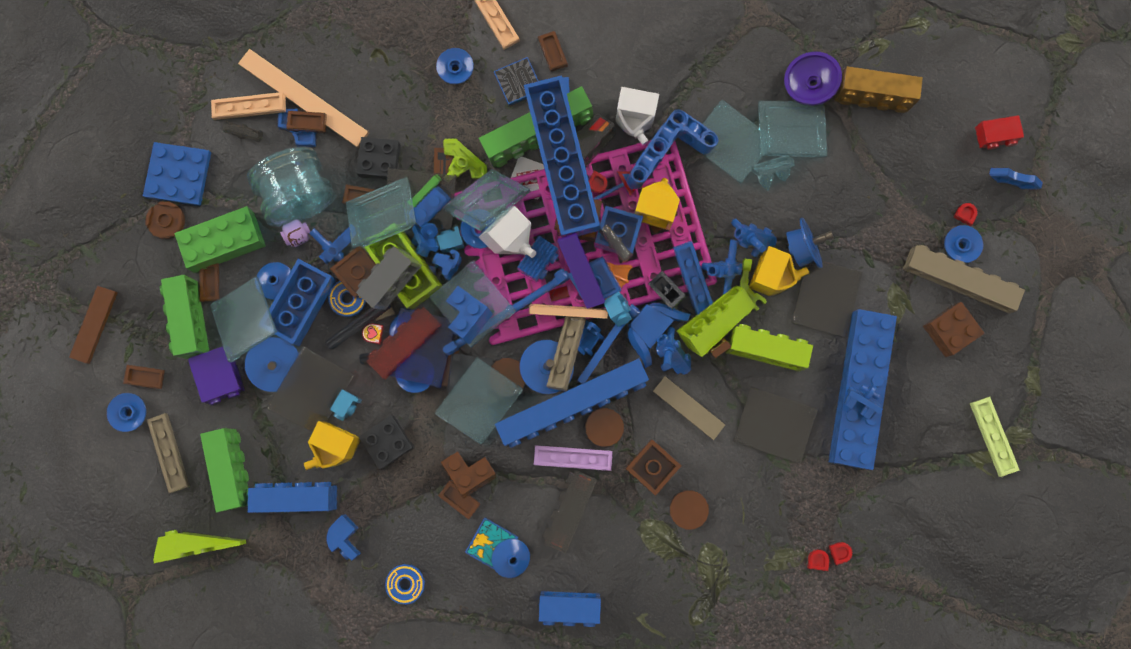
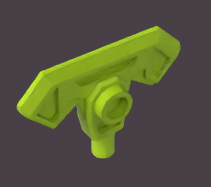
M457 139L443 140L444 155L454 156L448 168V173L443 177L446 182L449 183L454 177L457 178L467 170L470 171L472 179H486L488 177L487 165Z

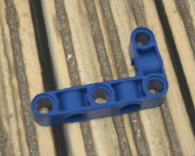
M674 110L635 163L634 168L627 177L628 186L632 189L641 188L677 137L700 153L709 154L718 144V136L684 111ZM654 147L659 148L660 152L656 151ZM634 175L638 176L641 180H636Z

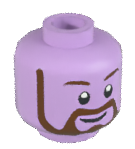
M295 219L283 225V231L280 233L287 246L297 247L309 240L308 233L311 231L306 222L302 224L300 220Z

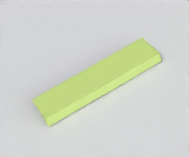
M986 397L970 403L998 476L1002 477L1019 471L991 398Z

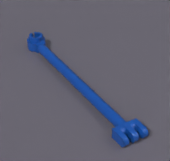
M564 268L560 269L554 274L555 278L488 320L476 337L550 290L567 282L570 279L568 271H565ZM461 338L455 342L452 341L443 347V351L447 355H451L458 351L461 346L465 345L466 342Z

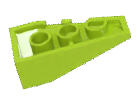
M177 530L165 532V536L158 537L153 560L154 563L239 546L246 544V540L188 532L178 533Z

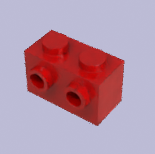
M1019 115L982 121L975 127L979 148L987 147V150L996 149L999 145H1006V147L1018 144L1019 140L1024 138Z

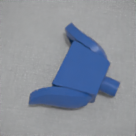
M662 303L646 304L641 311L633 304L629 306L631 309L629 314L633 320L628 325V339L640 356L645 368L652 365L649 349L655 344L657 339L673 321H688L690 314L676 309L672 310L668 305Z

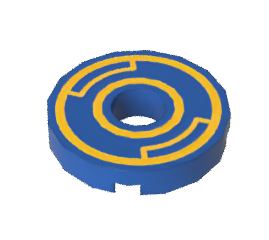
M341 281L336 282L328 295L331 309L336 314L344 317H354L360 314L366 306V301L358 296L356 299L353 297L350 303H344V295L350 292Z
M411 564L396 566L386 577V592L391 600L398 604L406 605L415 602L421 597L425 588V579L422 572ZM404 578L408 579L411 584L410 588L406 590L400 586V581Z

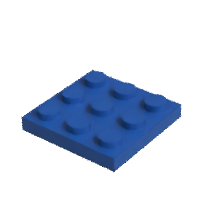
M154 142L143 197L201 206L211 152L204 149Z

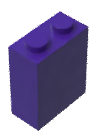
M222 346L188 359L202 403L215 405L220 403L221 399L228 397V399L235 398L240 395L239 392L245 391L231 347Z

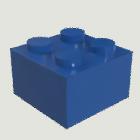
M605 206L600 223L601 230L598 231L594 247L631 257L643 216Z

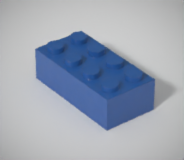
M297 259L261 322L260 327L296 346H300L329 295L331 288L334 286L336 279Z
M312 482L295 483V486H292V483H275V487H273V483L255 484L254 488H248V513L330 511L337 509V485L331 486V482H315V486H312Z

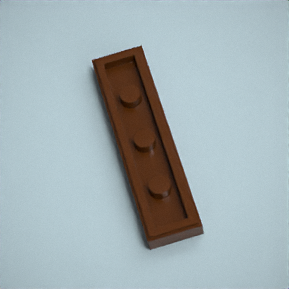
M97 286L69 358L90 364L118 292Z

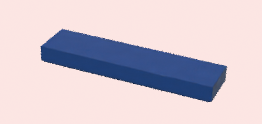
M688 241L673 247L695 315H698L713 302L693 243Z
M615 324L578 378V383H586L625 324L619 327Z

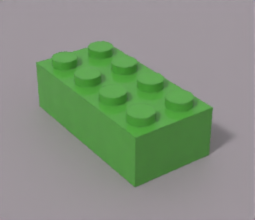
M247 206L174 233L185 267L193 273L199 272L202 268L207 269L206 267L223 263L266 246L255 214Z
M186 275L161 279L160 292L165 302L163 311L168 320L166 330L171 339L169 343L173 356L189 359L208 352L209 346L202 304L200 302L198 281Z
M222 428L200 434L216 512L248 506L247 481H249L247 470H244L243 462H245V456L243 451H240L239 443H241V437L236 429Z

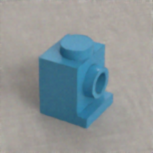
M458 226L454 227L455 231H443L441 235L435 238L439 247L438 250L441 249L443 254L449 253L451 250L465 248Z
M620 292L607 298L604 303L610 319L618 327L632 319L629 314L631 309L627 304L628 301Z
M341 390L330 410L335 412L334 417L344 421L345 418L352 416L357 408L355 406L356 402L361 403L362 400L346 390Z

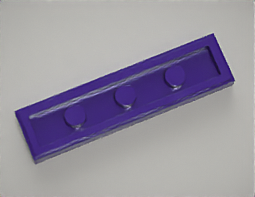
M577 233L559 238L557 242L586 308L605 303V298Z

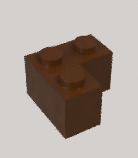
M457 451L441 462L442 467L463 499L496 478V473L485 457L467 467Z

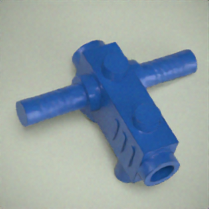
M737 219L731 222L736 228L734 236L739 241L738 244L745 248H749L750 245L755 246L751 252V255L754 257H758L760 252H764L768 246L774 247L777 243L776 236L771 233L769 228L765 227L764 230L758 229L752 223L747 226L741 224Z
M351 225L333 243L330 240L327 241L315 228L309 234L322 246L324 252L319 257L328 264L332 259L335 262L342 260L344 257L341 251L360 232Z
M730 239L729 254L725 261L703 262L701 266L702 270L707 271V275L725 278L723 295L731 289L732 280L735 279V276L741 275L742 263L737 262V259H735L738 240Z
M669 327L667 335L663 334L657 339V354L659 357L664 356L661 369L667 371L673 368L677 374H687L691 370V356L689 353L685 354L681 348L680 341L674 339L675 328Z

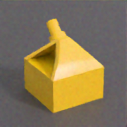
M662 178L661 181L642 188L635 214L643 216L642 223L670 230L680 199L668 184V179Z
M768 246L760 256L749 287L767 296L776 295L791 288L801 277L808 275L809 271L807 267L800 270L795 269L791 254Z
M318 421L308 441L315 457H313V460L304 463L305 469L308 470L314 467L330 468L348 462L353 458L361 441L359 436L328 422Z

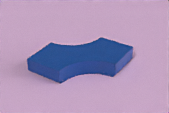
M286 109V112L278 113L279 129L287 130L288 111H298L297 109ZM289 131L293 134L297 147H316V132Z
M991 168L989 173L995 181L1012 184L1021 189H1041L1043 184L1036 175L1021 174L1010 168Z

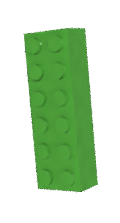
M581 86L567 93L575 127L580 124L585 125L593 118L592 105ZM530 112L479 138L493 168L496 166L502 167L507 164L508 160L520 158L524 155V152L539 148Z

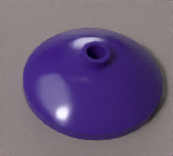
M808 52L795 58L788 66L784 77L785 88L789 96L800 104L813 106L825 103L834 97L841 86V67L832 56L826 53ZM813 82L817 83L815 86L810 85Z

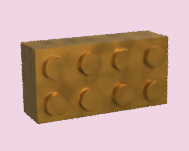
M847 66L842 72V83L835 94L834 101L840 102L843 105L858 104L859 107L863 108L872 106L877 107L879 110L892 109L898 113H905L920 100L923 77Z

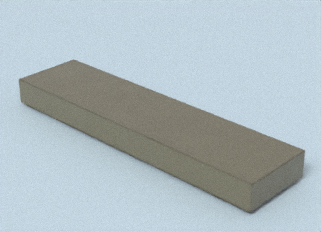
M565 317L554 357V365L551 368L547 382L548 388L567 391L586 321L585 317Z
M664 377L653 390L657 396L712 440L724 428L725 424L667 377Z
M168 413L147 419L168 492L173 493L190 487Z

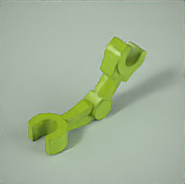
M744 258L739 286L745 289L755 305L753 309L757 311L759 307L756 306V301L760 300L763 304L767 301L763 296L754 293L750 289L748 277L752 266V259Z

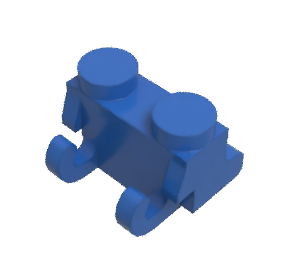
M456 250L450 251L452 257L455 258L453 260L450 259L449 255L436 253L432 261L435 267L442 271V275L448 281H451L462 262Z
M585 321L577 351L583 355L586 353L591 357L594 354L591 350L597 341L604 339L599 333L601 329L594 323Z

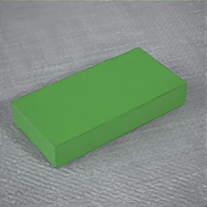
M437 174L434 175L408 204L412 208L416 207L441 182V178Z

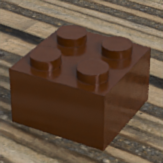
M962 302L952 305L923 325L945 357L956 354L984 334Z
M651 439L625 469L656 496L679 470L681 465Z

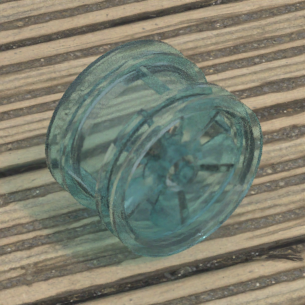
M294 147L276 152L256 163L247 173L246 179L252 192L255 195L261 196L263 200L260 210L268 225L283 226L295 219L303 221L323 211L334 201L336 194L330 181L320 176L319 171L322 164L314 149L310 147Z

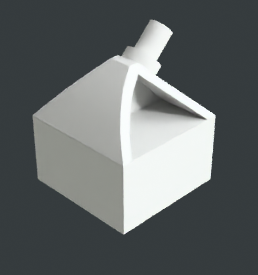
M621 87L616 122L624 132L634 136L635 139L638 138L640 143L645 145L648 139L644 135V131L652 128L659 94Z
M515 206L505 210L479 236L495 254H527L531 258L536 255V251L529 245L531 222Z

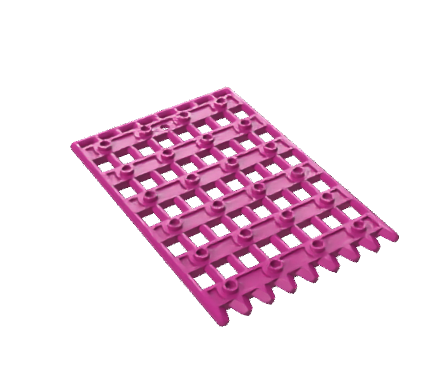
M651 140L645 145L638 143L583 158L588 180L593 173L591 164L609 159L611 170L601 172L600 174L604 175L606 179L614 177L616 186L621 184L622 181L617 171H632L635 163L630 165L627 154L645 150ZM676 141L670 147L671 154H665L653 171V178L647 179L641 187H647L661 181L662 178H666L678 198L685 197L687 207L682 208L681 201H679L676 211L677 216L674 218L670 230L651 235L649 224L641 222L634 247L637 256L635 260L620 263L617 253L596 247V251L586 253L588 260L603 256L606 262L615 265H632V268L640 266L643 277L629 280V283L623 285L620 291L627 299L629 306L631 304L638 306L662 299L648 283L661 272L659 260L674 257L675 253L673 249L656 253L654 242L671 238L672 245L675 247L692 241L690 233L695 231L698 242L693 243L695 251L699 249L701 251L703 260L699 261L700 266H702L703 262L712 263ZM654 147L656 151L660 152L659 148ZM670 161H674L676 167L675 172L671 171L669 165ZM545 169L451 194V201L465 202V205L455 212V217L458 220H463L468 213L475 210L487 212L504 206L506 210L515 206L528 220L546 214L549 225L532 230L530 228L529 245H533L535 236L552 232L554 243L551 244L558 248L559 261H556L554 264L550 263L547 270L552 271L564 268L565 271L570 273V269L557 242L562 237L557 236V230H554L557 217ZM679 178L682 189L677 190L674 179ZM537 179L538 190L521 194L519 183ZM623 186L601 198L619 195L622 205L613 208L635 214L640 196L638 189H635L633 194L629 196L626 188ZM501 189L503 199L485 204L482 193ZM592 192L593 198H595V197H597L598 195H600V194H595V193ZM542 197L544 207L526 212L524 201ZM603 203L601 206L599 223H601L604 213ZM686 214H690L692 225H687ZM480 227L475 228V232L478 234L481 232ZM467 245L464 249L465 254L468 256H480V259L469 266V270L473 274L485 275V277L474 284V288L478 292L490 293L480 302L490 310L495 311L491 318L512 306L513 300L524 298L546 284L545 278L535 282L521 272L504 275L502 265L517 260L521 262L525 257L523 254L499 257V254H495L489 247L478 249ZM679 267L663 271L668 277L681 274ZM708 275V278L705 279L707 286L716 284L717 278ZM525 278L528 289L509 293L508 282ZM571 279L554 288L567 286L570 297L551 302L549 292L532 302V304L566 306L572 304L575 307H586ZM685 282L684 285L678 286L683 293L688 292ZM645 284L648 295L630 300L627 289ZM529 308L523 309L493 326L492 328H497L500 331L489 338V343L496 345L563 326L565 318L556 320L555 315L535 314L538 325L519 330L517 319L534 315L529 314Z

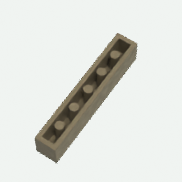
M916 245L910 250L903 270L1010 314L1018 310L1025 292L1024 289L1019 288L1018 284L1002 281L1001 277L997 275L985 274L980 268L968 267L963 261L951 260L947 258L946 254L932 252L924 245Z

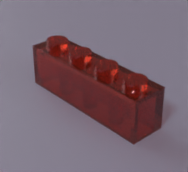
M424 307L421 310L419 308L411 314L412 318L407 323L403 322L396 329L398 332L394 336H388L382 342L383 346L379 350L375 349L368 355L369 359L366 362L384 380L441 327V324Z

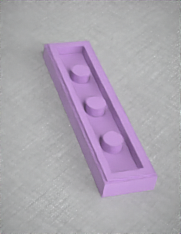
M535 446L534 465L611 471L612 451Z

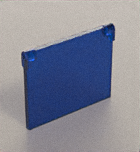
M400 308L384 375L441 388L448 355L443 351V347L452 342L454 333L448 327L454 319Z

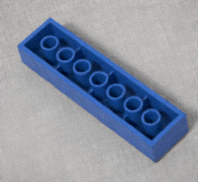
M562 75L524 85L561 237L573 233L581 236L600 231V223Z
M861 309L852 312L828 463L865 470L874 469L882 412L880 414L876 413L869 420L860 413L865 406L863 403L859 402L853 410L846 406L844 402L848 395L847 389L850 386L865 394V392L860 390V387L864 385L869 388L871 384L877 386L875 392L880 397L878 400L873 397L871 398L880 403L883 408L897 316Z
M636 359L495 423V426L504 446L509 445L510 448L521 444V439L526 437L528 440L539 436L538 432L543 429L548 432L557 428L556 424L561 421L565 424L574 420V415L581 413L583 416L592 412V407L596 405L601 408L609 404L611 398L616 397L618 400L627 396L628 391L631 389L636 392L644 388L649 378L640 359Z

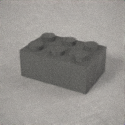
M397 247L388 249L383 255L384 259L381 263H377L371 269V275L367 279L362 280L358 285L359 289L356 293L373 308L386 310L422 266L405 250Z

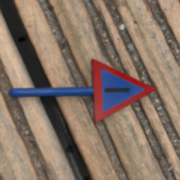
M617 171L622 183L593 199L599 200L623 186L626 188L629 196H631L635 189L630 188L627 184V177L631 171ZM634 175L636 180H641L638 176Z

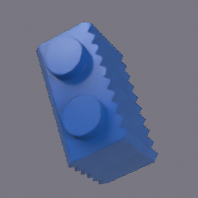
M436 186L411 210L409 216L422 227L451 198L439 186Z
M538 236L531 246L536 251V255L531 258L526 254L517 267L518 271L535 282L545 278L548 273L547 267L550 263L554 264L559 257V254H557L558 248L541 236Z

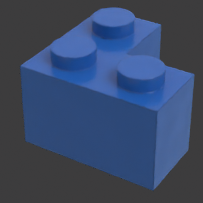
M459 286L456 287L446 300L459 313L448 328L467 344H470L493 313L487 306Z

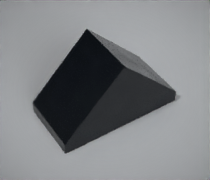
M663 271L648 283L672 310L687 297Z

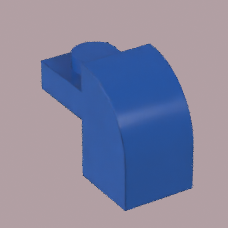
M346 514L341 515L329 528L327 544L331 552L340 548V554L345 559L352 561L361 553L348 539L359 528Z

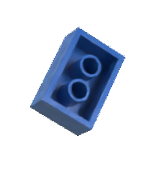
M541 591L539 621H543L544 625H555V622H563L565 626H575V623H583V626L595 627V624H600V593Z

